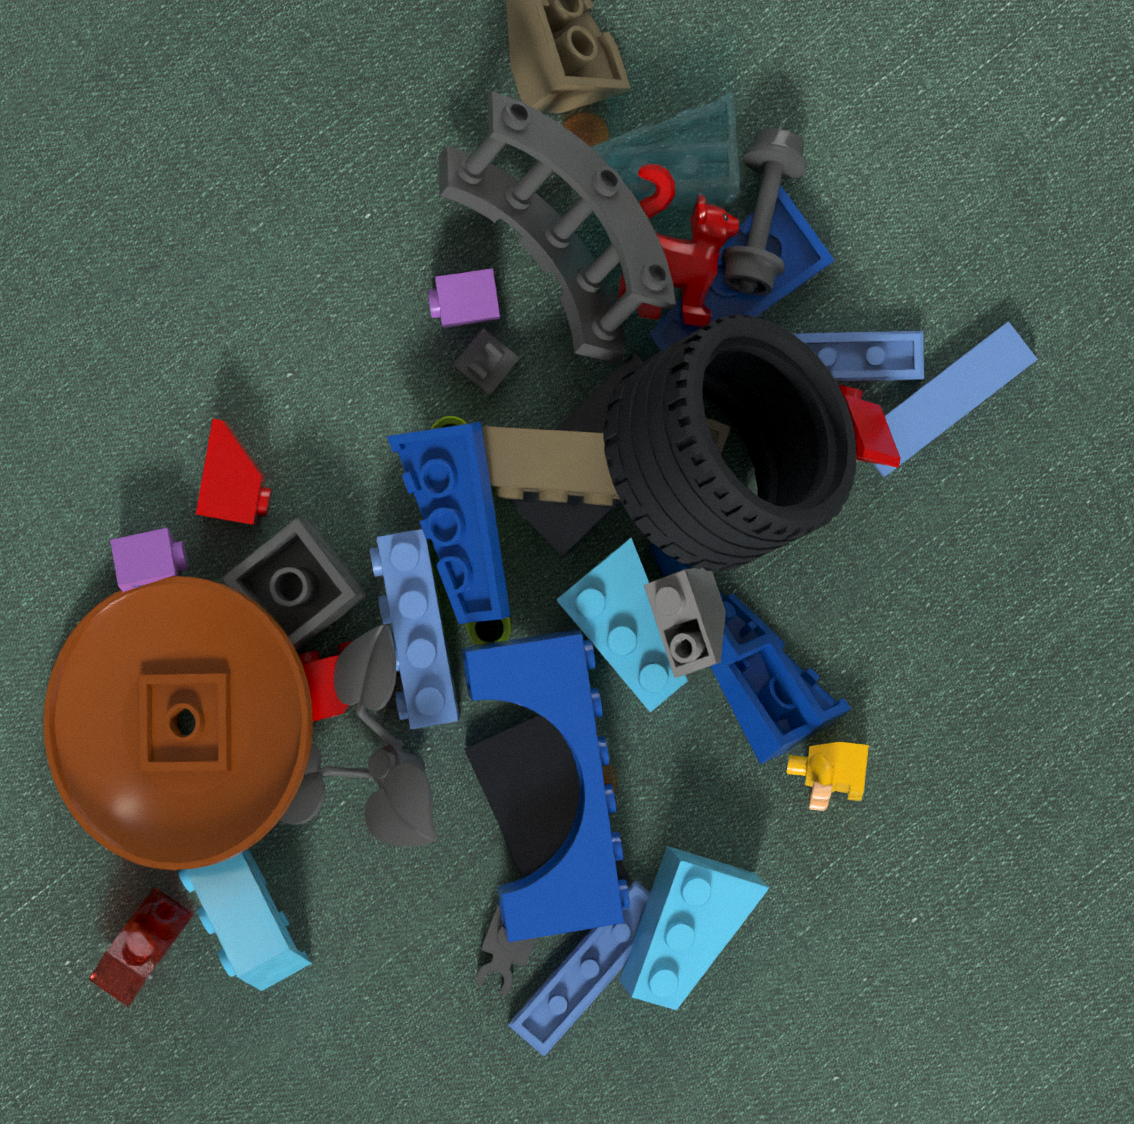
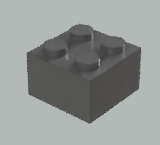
M303 518L294 519L222 578L227 586L245 594L267 611L284 630L297 653L369 595L313 521Z

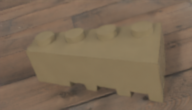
M482 426L491 488H495L494 497L523 499L524 491L539 492L538 500L567 503L568 495L584 496L583 503L612 506L613 499H619L607 466L603 433Z

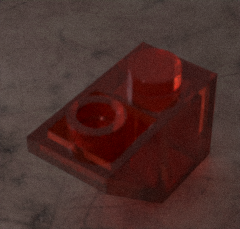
M154 887L107 949L89 980L129 1007L194 913Z

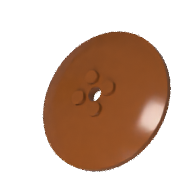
M170 576L125 592L119 590L100 602L79 622L66 640L54 664L44 704L43 729L47 760L55 785L70 813L91 837L109 851L139 865L156 869L184 870L218 864L237 856L260 841L285 814L304 778L312 744L313 712L309 685L303 665L293 644L274 618L258 603L227 585L196 577ZM185 709L193 713L196 722L193 732L188 736H185L178 727L179 715Z

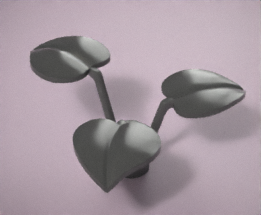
M377 626L352 641L340 654L334 670V687L338 699L344 704L356 705V714L387 743V746L373 752L368 761V769L331 766L320 768L321 754L319 748L311 744L304 778L296 796L280 821L299 825L310 821L317 815L323 805L326 793L322 777L369 778L375 780L380 788L369 797L365 806L367 827L377 840L399 847H416L438 841L433 820L432 791L425 774V763L422 757L418 754L402 750L403 741L394 738L367 711V708L371 710L384 708L394 690L396 654L389 626Z

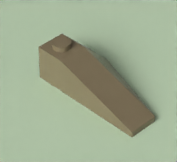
M506 0L511 70L520 99L526 105L540 112L563 113L624 94L631 89L617 44L609 31L601 34L588 11L594 7L591 0Z

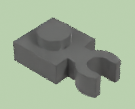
M499 903L481 946L482 951L493 954L491 960L485 962L479 968L476 983L479 986H483L488 973L492 971L499 972L504 978L500 994L506 995L511 990L513 984V972L510 968L512 962L526 967L537 938L508 942L503 933Z

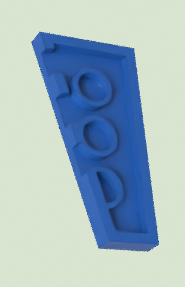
M781 185L779 186L766 251L775 254L784 261L785 269L783 275L775 279L772 292L762 296L739 293L727 287L723 282L725 266L720 261L722 251L728 247L747 246L754 215L753 211L739 227L737 235L730 238L719 252L718 272L706 294L704 303L711 310L710 323L719 318L732 315H741L743 317L751 315L757 317L835 261ZM682 295L675 302L676 305L664 315L649 333V337L660 352L702 328L701 326L684 324L681 309Z
M481 422L387 436L392 452H398L406 472L402 475L407 491L409 494L414 493L424 520L419 522L426 540H432L438 555L439 562L436 566L458 623L463 624L510 617Z

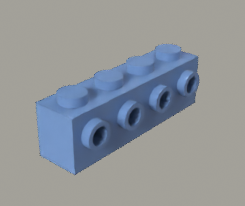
M422 529L377 537L378 547L370 548L374 576H383L387 595L378 596L383 625L392 623L396 672L400 671L403 690L395 691L400 720L409 719L410 729L459 721L460 712L429 539L426 540Z

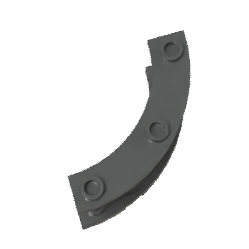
M492 91L487 97L489 134L472 154L447 146L439 155V196L463 204L489 218L494 223L501 218L522 236L518 242L531 254L545 273L553 272L564 292L560 300L569 321L574 353L618 364L626 355L622 323L643 302L669 310L676 305L669 266L659 238L644 210L622 181L619 173L611 168L583 140L560 123L526 105L524 102ZM506 143L537 159L520 180L490 163ZM553 171L580 195L562 217L535 193ZM592 212L595 213L611 240V243L595 260L574 232ZM620 262L625 279L626 292L615 302L606 282V276Z

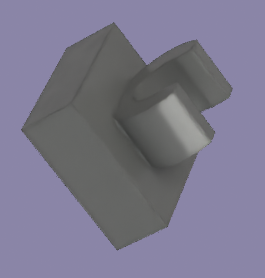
M482 328L453 364V367L489 396H492L521 358Z

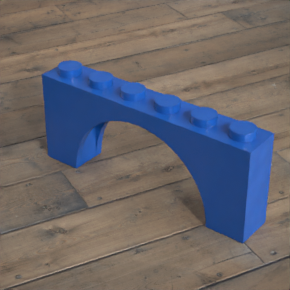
M570 630L461 647L468 696L473 701L501 700L512 702L529 708L545 717L559 730L567 742L578 774L579 796L576 815L570 831L560 848L545 864L531 874L511 883L497 886L503 933L507 941L514 942L624 923L622 909L630 908V900L626 880H618L615 861L623 860V851L619 832H611L609 814L616 813V803L612 784L604 785L602 766L609 765V754L605 736L597 737L595 718L602 717V706L598 688L590 689L588 670L595 669V657L591 640L583 641L581 632Z

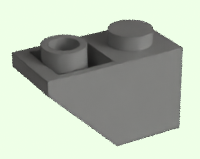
M704 568L685 569L645 584L644 588L674 678L720 663L726 611L713 572L706 571Z

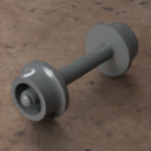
M776 128L761 129L756 133L753 146L745 149L743 161L745 165L753 171L762 174L747 246H733L724 249L720 259L725 266L724 284L739 293L754 296L768 295L772 292L775 279L784 273V261L775 254L766 251V245L781 178H799L805 174L807 162L803 158L804 141L792 132Z

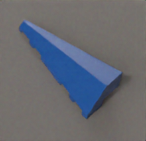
M655 544L649 547L664 577L693 568L689 564H683L675 560L674 557L667 555ZM719 590L726 611L721 662L710 667L761 765L806 741L851 710V707L843 698L835 701L816 683L820 676L811 667L803 671L782 650L785 643L733 593L725 596Z

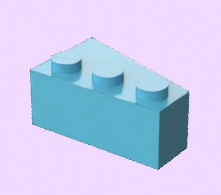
M630 537L556 600L645 707L652 712L688 680L686 675L674 678L644 585L648 584L649 581L633 540Z
M667 846L636 931L629 958L623 968L619 981L632 998L677 1010L770 887L754 872Z
M249 849L215 865L177 870L185 888L190 893L194 890L197 893L202 907L197 909L198 916L210 935L216 933L223 947L217 954L230 977L236 975L237 978L263 991L312 964L305 950L302 952L297 950L286 928L290 923L283 911L278 912L266 888L268 883Z

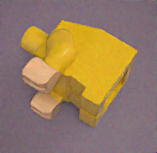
M834 742L809 746L808 757L788 756L787 774L805 776V785L812 787L809 801L810 810H826L831 793L834 791L847 793V800H862L869 745Z

